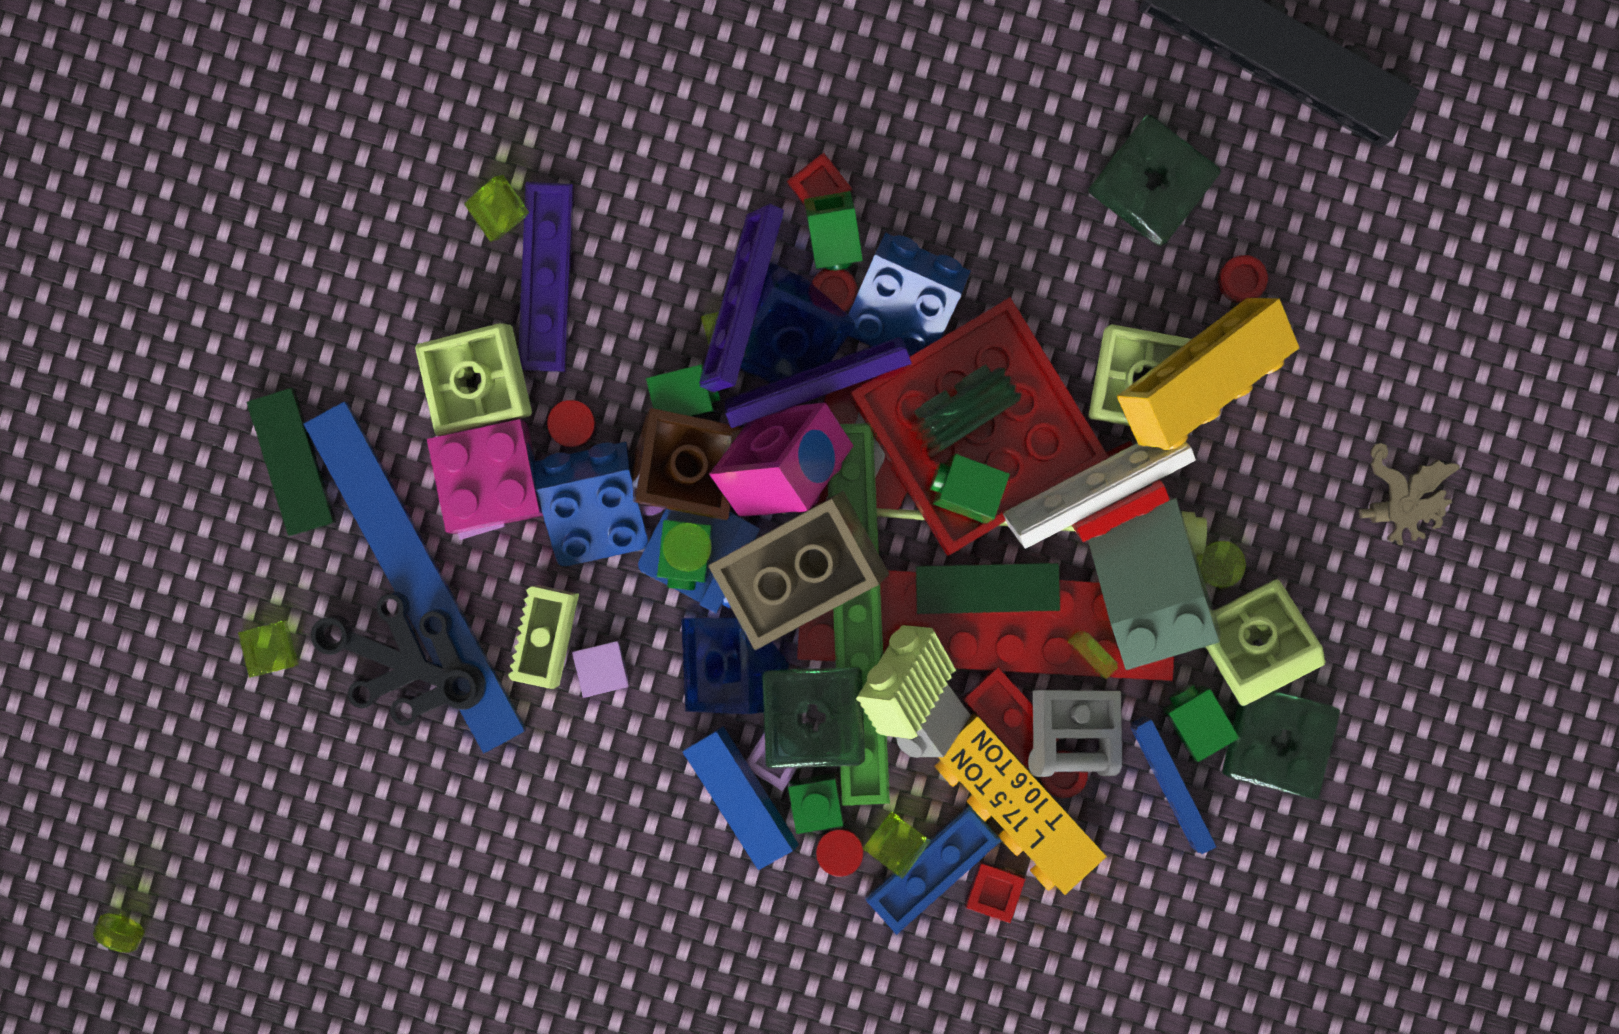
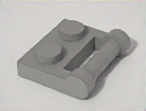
M1033 691V750L1030 752L1028 759L1031 774L1035 777H1049L1054 772H1097L1100 776L1117 775L1122 768L1121 691ZM1056 738H1099V749L1096 753H1056Z

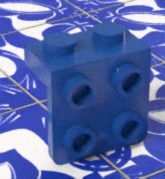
M885 233L843 326L844 332L848 336L870 346L900 337L903 339L910 357L942 338L971 271L963 268L959 261L950 256H937L919 248L918 244L908 237L892 236Z
M609 442L600 443L593 446L590 450L572 454L555 453L547 456L544 460L535 461V489L556 561L559 565L571 566L646 548L648 536L639 503L633 502L631 457L627 442L617 444Z
M665 509L638 561V568L642 573L667 585L668 578L657 577L663 520L713 525L709 565L758 538L762 528L729 512L727 520ZM709 567L707 582H696L695 590L675 589L700 602V606L714 613L719 612L722 605L729 609L731 608Z

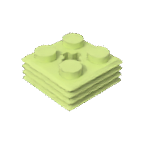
M498 323L416 345L415 350L435 435L443 436L531 416V405L511 325ZM473 370L481 375V383L477 386L478 390L467 386L466 379L473 377Z
M1113 324L1106 327L1103 332L1088 414L1089 418L1130 426L1117 395L1134 383L1133 375L1141 373L1143 367L1149 369V372L1192 339Z
M1278 579L1214 610L1221 631L1220 642L1206 646V649L1240 705H1247L1318 669L1326 663L1322 645ZM1259 638L1263 643H1266L1262 646H1253V641Z

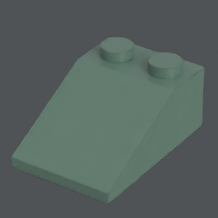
M1177 497L1155 507L1145 515L1134 517L1112 528L1104 535L1088 540L1110 623L1126 670L1220 642L1221 631Z

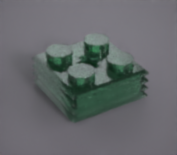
M1148 114L1142 119L1090 186L1089 193L1151 242L1161 247L1168 242L1217 179L1221 169L1155 117ZM1147 171L1150 174H1153L1155 171L1160 172L1163 175L1161 182L1165 185V189L1158 186L1153 191L1149 190L1145 186L1149 179L1144 172Z
M985 364L953 386L958 394L950 397L948 392L944 390L914 411L918 420L912 424L911 431L917 432L916 439L922 440L921 447L928 448L926 455H936L1020 401L1022 393L1015 392L1016 385L1010 384L1011 377L1004 375L1006 368L998 367L991 372L987 364Z
M859 667L770 670L763 673L765 758L768 768L859 766L865 761L863 708L860 706L861 702L856 700L862 690V670ZM811 704L817 705L818 712L825 713L826 721L818 725V731L812 730L811 722H803V713L811 710Z
M1272 691L1244 706L1239 703L1233 725L1239 739L1228 745L1222 773L1231 779L1314 800L1318 799L1340 710L1331 705ZM1284 729L1286 730V737L1291 739L1289 748H1283L1281 753L1277 754L1278 748L1271 744V739L1273 736H1281Z

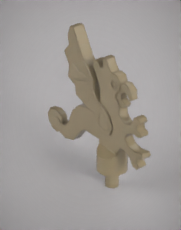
M1382 443L1374 444L1370 452L1373 458L1371 466L1374 474L1389 485V501L1371 503L1368 509H1360V518H1370L1373 523L1393 521L1395 529L1388 535L1387 540L1390 542L1396 540L1398 545H1403L1402 532L1405 527L1409 529L1412 541H1417L1418 537L1425 539V533L1418 531L1416 524L1419 520L1429 523L1430 519H1433L1435 522L1432 528H1440L1443 524L1442 517L1446 513L1445 508L1452 503V499H1444L1446 491L1441 489L1428 498H1420L1424 493L1434 492L1444 479L1460 469L1459 465L1450 462L1444 464L1440 460H1435L1428 466L1419 465L1417 473L1411 474L1407 483L1405 476L1399 471L1383 465L1382 460L1387 458L1388 455L1387 445Z

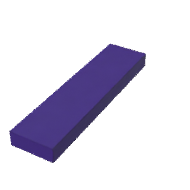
M526 182L518 349L522 371L566 373L574 202L573 184Z
M768 204L746 215L699 381L700 387L712 392L736 385L784 213L783 209L772 204Z
M897 337L727 398L725 401V414L730 427L734 428L912 363L903 339Z

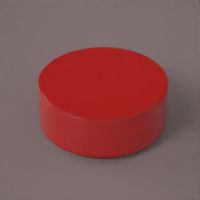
M1249 255L1236 256L1226 262L1218 276V284L1222 294L1228 300L1235 303H1241L1246 298L1260 297L1268 283V274L1263 263Z
M824 269L815 276L811 284V299L819 311L827 315H840L847 312L852 307L857 296L856 281L844 269Z
M566 400L558 403L551 410L547 426L551 437L560 445L579 447L592 438L596 428V420L588 406L576 400Z
M1056 750V753H1074L1069 750ZM1054 772L1052 776L1040 777L1044 788L1053 796L1070 798L1083 790L1087 783L1088 772Z
M830 829L820 837L817 843V861L820 867L832 876L843 877L850 875L858 869L862 862V843L859 837L849 829Z

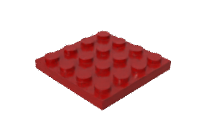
M1011 297L910 356L912 364L879 375L849 394L947 556L1005 522L1006 520L1003 515L1005 511L1109 458ZM958 454L1010 474L994 520L985 524L933 505L936 491L930 490V484L940 462L947 464L948 459Z

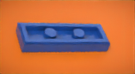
M1146 716L1131 723L1132 726L1130 728L1190 846L1197 853L1201 854L1216 848L1217 846L1153 721Z
M724 726L683 751V754L758 870L791 853L799 846L796 838Z
M968 804L865 897V900L897 935L999 844L1001 839Z

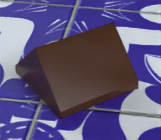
M650 408L647 412L631 464L633 502L727 520L729 518L730 503L709 474L742 431V427L731 428L730 424Z

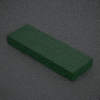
M289 388L247 401L246 403L288 536H295L336 523L312 442L304 426L305 420L295 389Z
M1059 563L915 566L917 614L1060 611Z

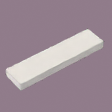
M1187 442L1170 450H1162L1160 447L1141 446L1137 443L1005 511L1003 515L1008 527L1026 549L1196 461L1192 448Z

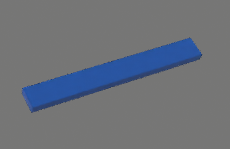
M344 401L304 423L308 434L395 592L402 593L408 599L409 611L407 615L432 661L442 666L432 640L422 634L419 623L425 613L434 609H442L451 617L452 627L449 634L462 662L475 665L483 673L486 681V692L483 699L472 708L460 710L483 754L526 731V727L348 402ZM432 616L429 621L432 630L440 632L442 623L439 618ZM459 677L457 682L459 689L468 693L470 691L469 681L464 677Z

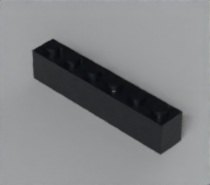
M1143 0L1138 8V11L1379 148L1393 140L1420 93V90L1410 85L1411 79L1402 72L1392 68H1386V70L1379 68L1369 62L1370 56L1363 50L1352 45H1345L1343 47L1328 38L1329 33L1324 28L1309 21H1305L1303 24L1288 16L1287 8L1275 0Z

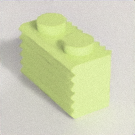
M536 585L526 590L529 594L524 599L527 606L522 608L525 613L520 618L523 625L518 627L521 634L516 637L519 641L514 646L517 653L512 655L515 662L510 665L513 671L508 676L512 681L554 689L560 685L579 594Z
M901 625L899 630L890 637V645L878 664L869 671L867 682L856 700L861 702L860 706L865 709L864 713L869 715L868 719L873 722L871 725L877 728L875 730L877 733L913 739L918 736L917 731L922 729L921 724L926 722L925 717L931 714L930 709L935 707L934 702L940 700L938 695L944 693L942 688L948 685L946 681L952 678L951 674L956 672V669L933 628Z

